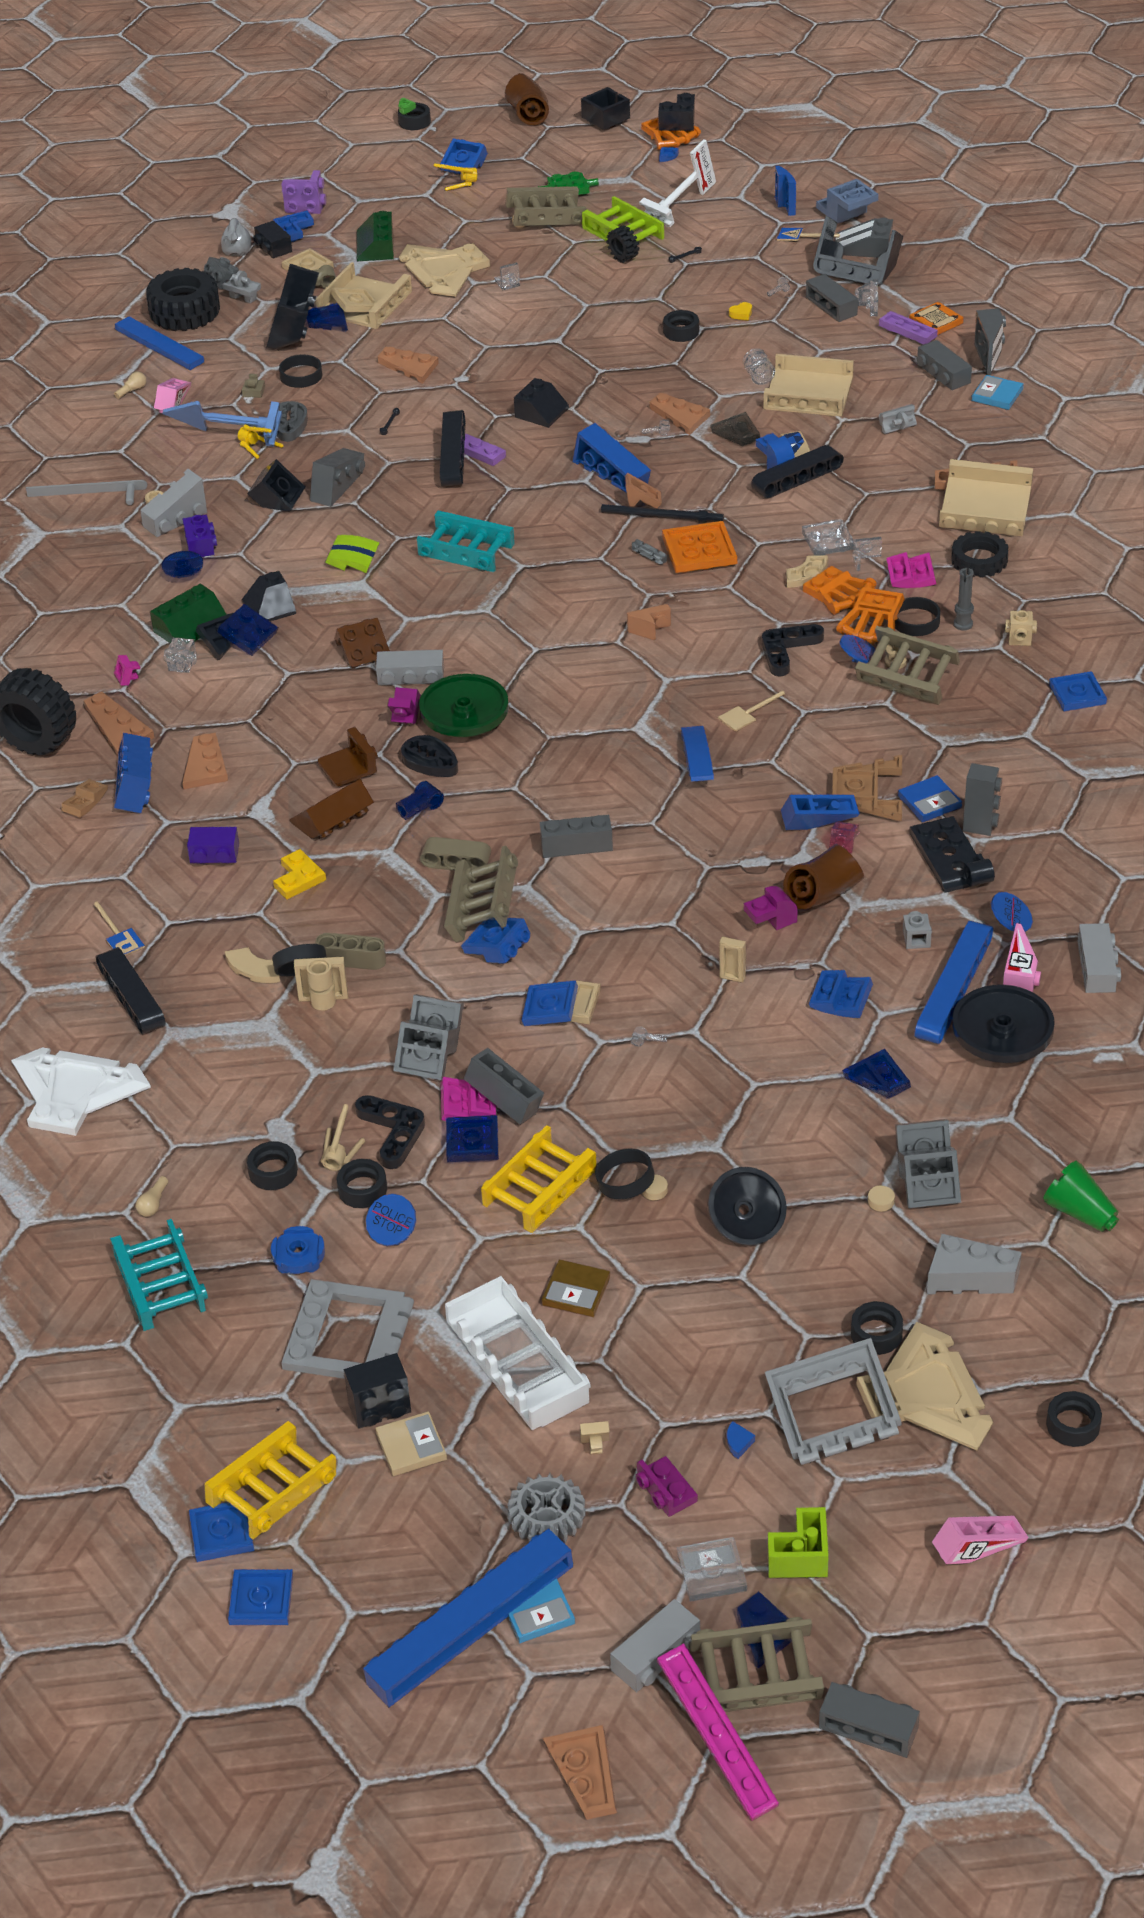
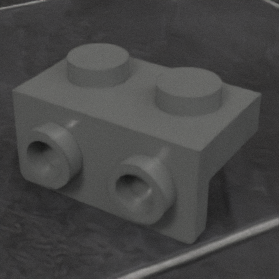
M209 257L204 266V271L215 279L219 289H223L222 284L230 280L233 274H237L239 268L230 264L231 261L227 258Z

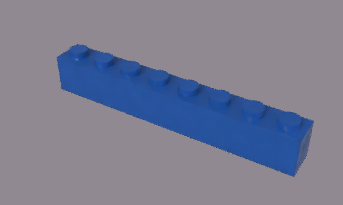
M549 1528L542 1534L534 1536L526 1546L518 1552L510 1554L506 1561L495 1569L489 1570L481 1580L473 1586L466 1587L450 1603L441 1606L437 1613L428 1620L420 1622L412 1632L404 1638L396 1640L380 1656L372 1658L367 1666L363 1668L369 1688L388 1707H391L505 1620L510 1612L556 1578L558 1579L573 1568L571 1549Z

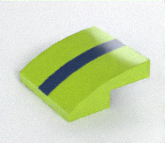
M337 535L325 563L344 571L348 565L367 573L379 542L360 536Z

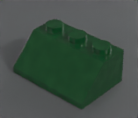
M392 211L373 213L357 229V262L394 259Z
M201 583L150 611L153 632L178 650L200 639L196 632L197 625L227 615L214 592Z

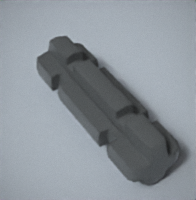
M639 539L632 542V550L660 565L667 562L666 553L647 543L644 544Z

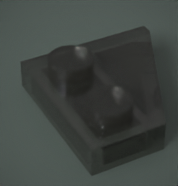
M746 412L710 425L712 433L741 446L751 444L760 438L759 431Z

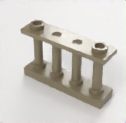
M522 187L506 189L505 205L506 208H514V226L582 224V212L586 210V206H577L578 187Z
M876 626L875 632L879 644L869 663L858 661L855 667L857 679L939 705L942 699L941 689L938 686L939 681L948 663L959 665L958 650L949 645L943 646L896 632L889 627ZM888 644L899 647L889 669L877 667ZM908 650L919 653L920 655L910 675L905 676L897 673ZM928 656L939 659L940 661L930 681L925 682L917 679Z
M507 846L502 847L500 860L477 868L470 867L465 859L457 862L444 927L456 943L465 939L468 926L495 918L502 928L506 927L510 913L509 907L515 873L518 866L516 855L511 853ZM497 871V876L475 883L477 877ZM495 887L493 893L472 899L474 893ZM492 903L491 909L469 916L472 909Z
M793 1617L782 1623L722 1631L703 1629L691 1635V1652L702 1650L707 1683L725 1712L820 1700L823 1698L822 1677L810 1675L803 1638L804 1636L811 1635V1619L803 1620L801 1617ZM791 1638L798 1677L796 1680L784 1682L783 1679H780L774 1640ZM761 1642L768 1681L766 1684L754 1686L750 1683L744 1644ZM731 1646L738 1685L733 1689L723 1690L719 1684L714 1648Z

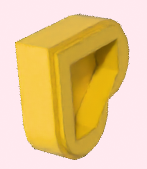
M742 302L729 308V317L732 319L748 321L752 314V304L748 302Z

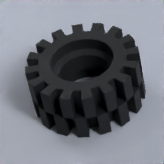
M623 225L608 233L606 243L609 244L608 250L611 249L610 254L614 255L615 260L618 259V262L624 263L638 255L640 247L637 245H639V241H636L637 236L633 235L634 231H630L629 227Z

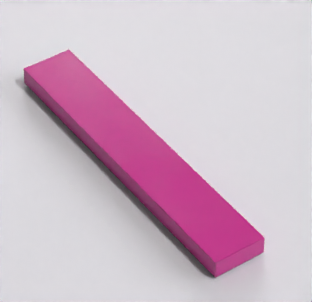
M683 1643L658 1657V1664L750 1820L753 1821L778 1807L779 1802L685 1644Z

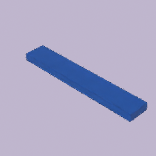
M129 316L115 323V330L189 370L204 363V356Z

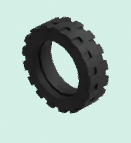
M967 532L964 536L960 535L953 542L952 565L954 564L956 570L967 568V574L969 568L974 571L973 577L994 576L995 573H1001L1002 569H1005L1007 566L1008 544H1006L1003 538L1000 539L999 535H992L991 532ZM982 549L990 551L995 555L987 559H976L965 555V553L971 550Z

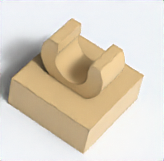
M608 1421L580 1424L581 1443H590L591 1455L602 1454V1441H609Z

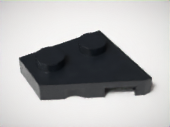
M230 613L197 625L196 632L218 661L243 634L245 627L234 613Z

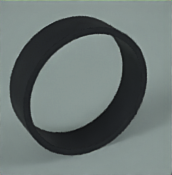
M300 354L290 356L279 365L280 379L283 384L289 387L304 388L318 383L323 375L321 361L312 355ZM302 365L318 369L314 373L302 377L289 376L284 373L292 367Z
M923 597L904 599L899 613L908 609H923L934 614L936 618L929 623L918 625L903 622L898 618L895 620V629L910 636H925L938 629L941 611L934 601Z
M301 944L276 952L272 956L275 974L279 976H295L294 959L327 958L325 947L319 944Z
M628 1148L617 1150L605 1156L596 1167L595 1177L600 1191L605 1196L612 1199H629L640 1195L651 1186L654 1181L655 1172L647 1153L639 1149ZM639 1162L648 1166L645 1174L633 1183L623 1186H611L602 1182L604 1175L619 1164Z

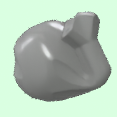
M237 218L230 220L222 235L221 248L227 256H244L251 248V236Z

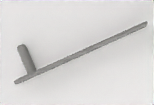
M145 480L33 486L26 487L28 497L126 491V503L132 505L134 503V491L144 490L148 484Z

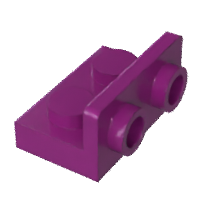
M667 1456L649 1465L643 1459L637 1462V1474L635 1477L639 1486L643 1490L647 1489L655 1506L658 1509L662 1508L668 1517L698 1502V1494Z

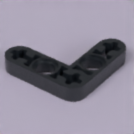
M809 624L764 631L762 633V647L771 674L778 677L789 674L790 660L786 648L820 644L824 640V628L818 624Z
M370 1095L359 1097L355 1102L356 1114L359 1119L393 1129L380 1150L381 1165L387 1169L400 1167L425 1127L424 1113L417 1108ZM390 1111L397 1113L393 1117L384 1116L385 1113ZM399 1136L409 1137L408 1140L403 1142L396 1140Z

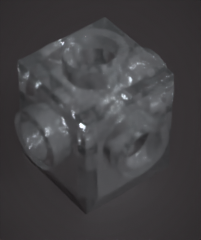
M172 639L168 649L166 648L164 651V661L167 662L168 671L190 672L193 664L195 665L197 661V652L193 639Z

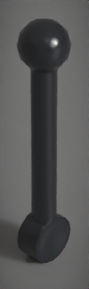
M695 247L694 250L685 252L683 254L677 256L671 255L668 258L669 262L674 263L675 260L694 253H701L702 248Z
M399 408L393 409V414L386 425L380 428L381 435L388 433V427L395 416L400 414Z

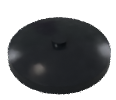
M989 985L969 992L957 1003L952 1023L954 1035L965 1050L981 1059L998 1063L1021 1062L1039 1055L1050 1044L1055 1025L1053 1012L1041 997L1027 989L1012 985Z

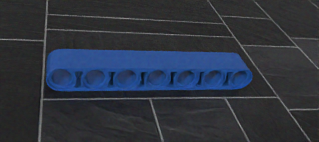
M968 921L918 1019L915 1028V1038L936 1044L942 1042L952 1022L954 1009L957 1003L964 997L990 945L993 926Z

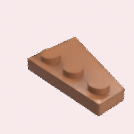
M385 347L378 355L379 364L394 371L401 370L409 378L414 376L422 384L439 364L438 357L415 353L410 350L395 349L394 347Z
M659 393L650 401V409L664 419H671L673 425L683 427L688 435H691L710 417V409L665 393Z
M216 732L193 737L182 782L183 790L228 781Z
M603 1725L543 1738L547 1749L586 1820L616 1814L617 1808Z

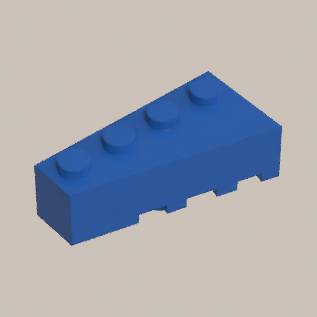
M596 423L578 432L573 463L577 465L579 463L583 464L584 469L589 472L592 470L597 472L600 478L611 480L612 485L626 493L625 475L627 472L648 484L651 470Z
M123 733L118 752L114 808L141 813L143 805H148L150 797L148 790L151 783L152 762L150 761L153 753V748L150 747V738L128 733Z

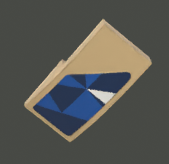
M801 431L780 435V437L785 436L788 439L795 457L810 451Z

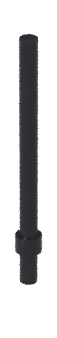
M602 504L601 506L602 513L698 520L700 523H707V521L724 522V514L708 513V510L694 512Z

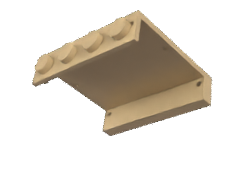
M351 262L316 298L317 315L378 329L412 292L411 275L403 274L395 284L356 276L354 262ZM332 288H367L377 303L369 312H344L331 295Z
M776 354L774 375L770 387L764 390V409L842 417L853 379L854 361Z
M950 459L949 478L943 508L940 510L939 527L1023 536L1032 486L1033 468Z

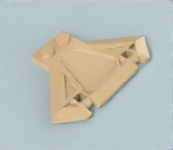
M473 243L453 250L407 244L399 256V260L406 262L405 266L425 287H431L429 291L432 294L454 297L457 296L471 272L490 267V260Z
M916 1322L887 1370L884 1371L901 1422H912L978 1451L993 1425V1421L990 1415H980L979 1410L984 1409L985 1405L959 1352H949L948 1347L954 1345L951 1336ZM870 1376L857 1377L856 1385L871 1418L882 1416L883 1413Z

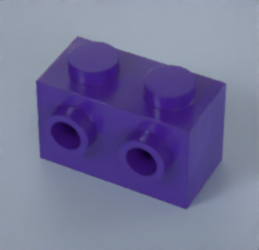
M207 514L182 518L190 559L215 555L214 547L217 546L213 522L208 521Z
M190 827L187 843L190 863H236L239 850L237 827Z

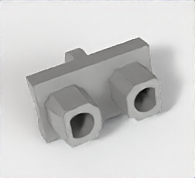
M242 270L238 271L237 274H233L227 283L224 282L222 284L223 289L229 291L231 298L236 299L244 295V300L248 303H252L257 299L256 292L261 289V283L251 281L250 278H247V273Z
M910 404L880 413L879 423L882 426V433L886 434L917 425L914 415L915 406Z

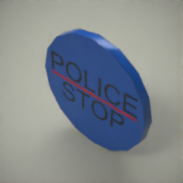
M844 635L839 641L842 649L853 658L852 662L858 663V661L869 663L875 651L871 644L854 635Z
M999 892L993 896L991 908L1000 924L1013 932L1015 931L1016 923L1021 924L1025 932L1031 928L1033 923L1032 915L1022 900L1007 892Z
M397 1194L383 1195L374 1201L366 1217V1228L370 1237L377 1243L385 1246L399 1245L407 1240L414 1231L416 1224V1211L412 1203L404 1196Z

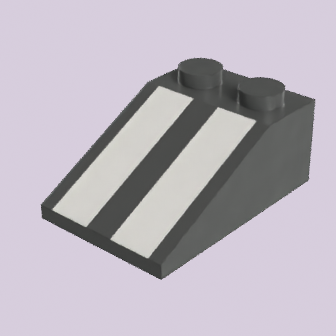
M874 218L839 231L837 234H840V237H836L835 241L843 245L845 256L879 258L881 254L887 252L893 230V219Z
M999 308L976 310L974 345L987 375L992 374L1001 354L1002 344L1005 343L1003 327H1006L1005 315L1002 316Z

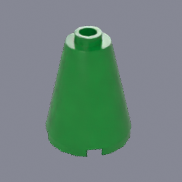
M1073 1161L1062 1170L1061 1173L1064 1175L1058 1181L1055 1179L1051 1183L1043 1200H1045L1047 1205L1100 1232L1106 1229L1108 1231L1112 1230L1119 1221L1117 1217L1119 1211L1085 1167L1078 1161Z

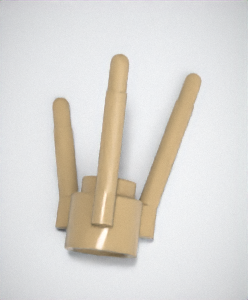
M347 1104L343 1106L331 1146L332 1129L327 1128L321 1162L325 1168L332 1171H338L344 1164L350 1162L365 1142V1139L361 1138L347 1155L345 1148L338 1144L347 1115Z

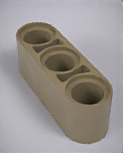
M430 837L425 842L420 860L424 866L429 868L455 871L457 862L465 859L470 867L477 868L488 864L492 850L484 842Z
M323 933L316 938L315 943L325 947L327 958L344 957L345 967L377 970L386 964L384 941L380 938L336 933Z

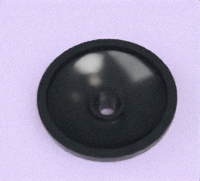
M738 1167L722 1174L713 1184L707 1203L708 1214L715 1229L727 1240L743 1246L759 1245L774 1237L785 1221L787 1210L786 1199L780 1185L769 1174L753 1167ZM739 1207H744L747 1211V1214H741L739 1212Z

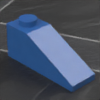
M789 795L781 809V814L786 830H808L858 817L859 811L854 795Z

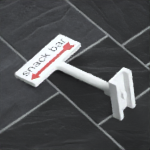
M702 140L690 152L694 172L665 200L655 203L643 198L639 202L640 205L645 207V213L664 222V225L667 227H671L674 224L669 205L695 180H697L701 195L716 183L706 140Z

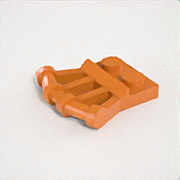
M658 117L641 123V129L651 136V140L655 139L658 150H661L662 147L677 148L680 144H688L691 139L697 138L701 134V130L697 126H694V131H659Z
M830 566L804 583L803 592L823 602L830 612L835 615L840 613L841 610L853 609L862 588L875 589L877 583L873 578H866L865 580L855 578L848 571L842 572Z
M863 587L854 608L838 623L837 632L857 636L869 644L879 642L877 641L875 628L876 626L881 627L884 619H887L888 627L895 631V620L898 619L897 615L905 599L903 593ZM861 615L856 628L850 627L849 625ZM875 617L869 633L863 632L869 618Z

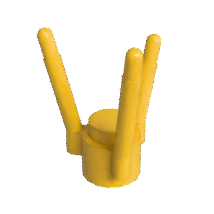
M436 163L433 165L434 167L461 172V180L465 182L446 187L445 191L472 186V182L477 181L476 168H463Z
M245 424L238 431V439L241 441L240 446L246 448L256 459H259V455L249 445L255 444L258 440L265 442L264 437L259 436L257 432L271 433L272 430L251 427ZM275 441L274 446L283 448V444Z

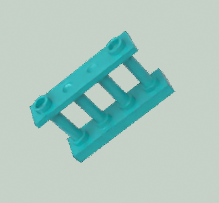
M439 510L435 514L436 531L430 538L417 537L418 555L490 572L496 571L495 553L500 547L512 549L515 544L514 527ZM443 534L453 536L449 542L439 540ZM462 538L472 540L468 547L458 545ZM481 542L491 544L487 551L477 549Z
M172 1219L167 1220L169 1234L132 1246L129 1244L124 1245L121 1235L110 1238L114 1257L143 1331L154 1328L152 1317L156 1316L157 1312L196 1300L200 1312L206 1311L204 1300L208 1299L206 1288L203 1283L199 1284L182 1245L185 1242L180 1227L175 1228ZM169 1244H173L176 1251L175 1253L138 1265L136 1262L131 1263V1260L134 1259L133 1256ZM179 1262L183 1268L182 1272L148 1283L144 1281L139 1282L138 1280L142 1274ZM188 1281L191 1287L190 1291L156 1302L146 1300V1297H149V1293Z

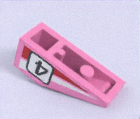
M171 378L159 384L154 408L159 409V412L163 413V409L181 405L191 387V382Z
M1016 923L1005 967L1003 985L1017 986L1033 992L1034 986H1039L1041 971H1037L1038 960L1022 925Z
M1015 1516L950 1517L946 1520L932 1543L946 1564H963L1024 1543L1029 1537Z

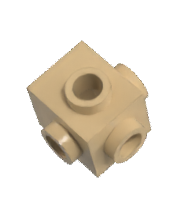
M1010 611V620L1005 621V633H1009V645L1031 646L1032 633L1037 631V620H1033V611Z

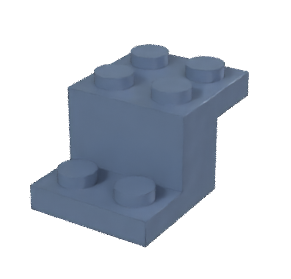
M855 179L827 189V198L816 201V208L837 223H841L847 219L867 213V205L878 201L879 194L860 180Z

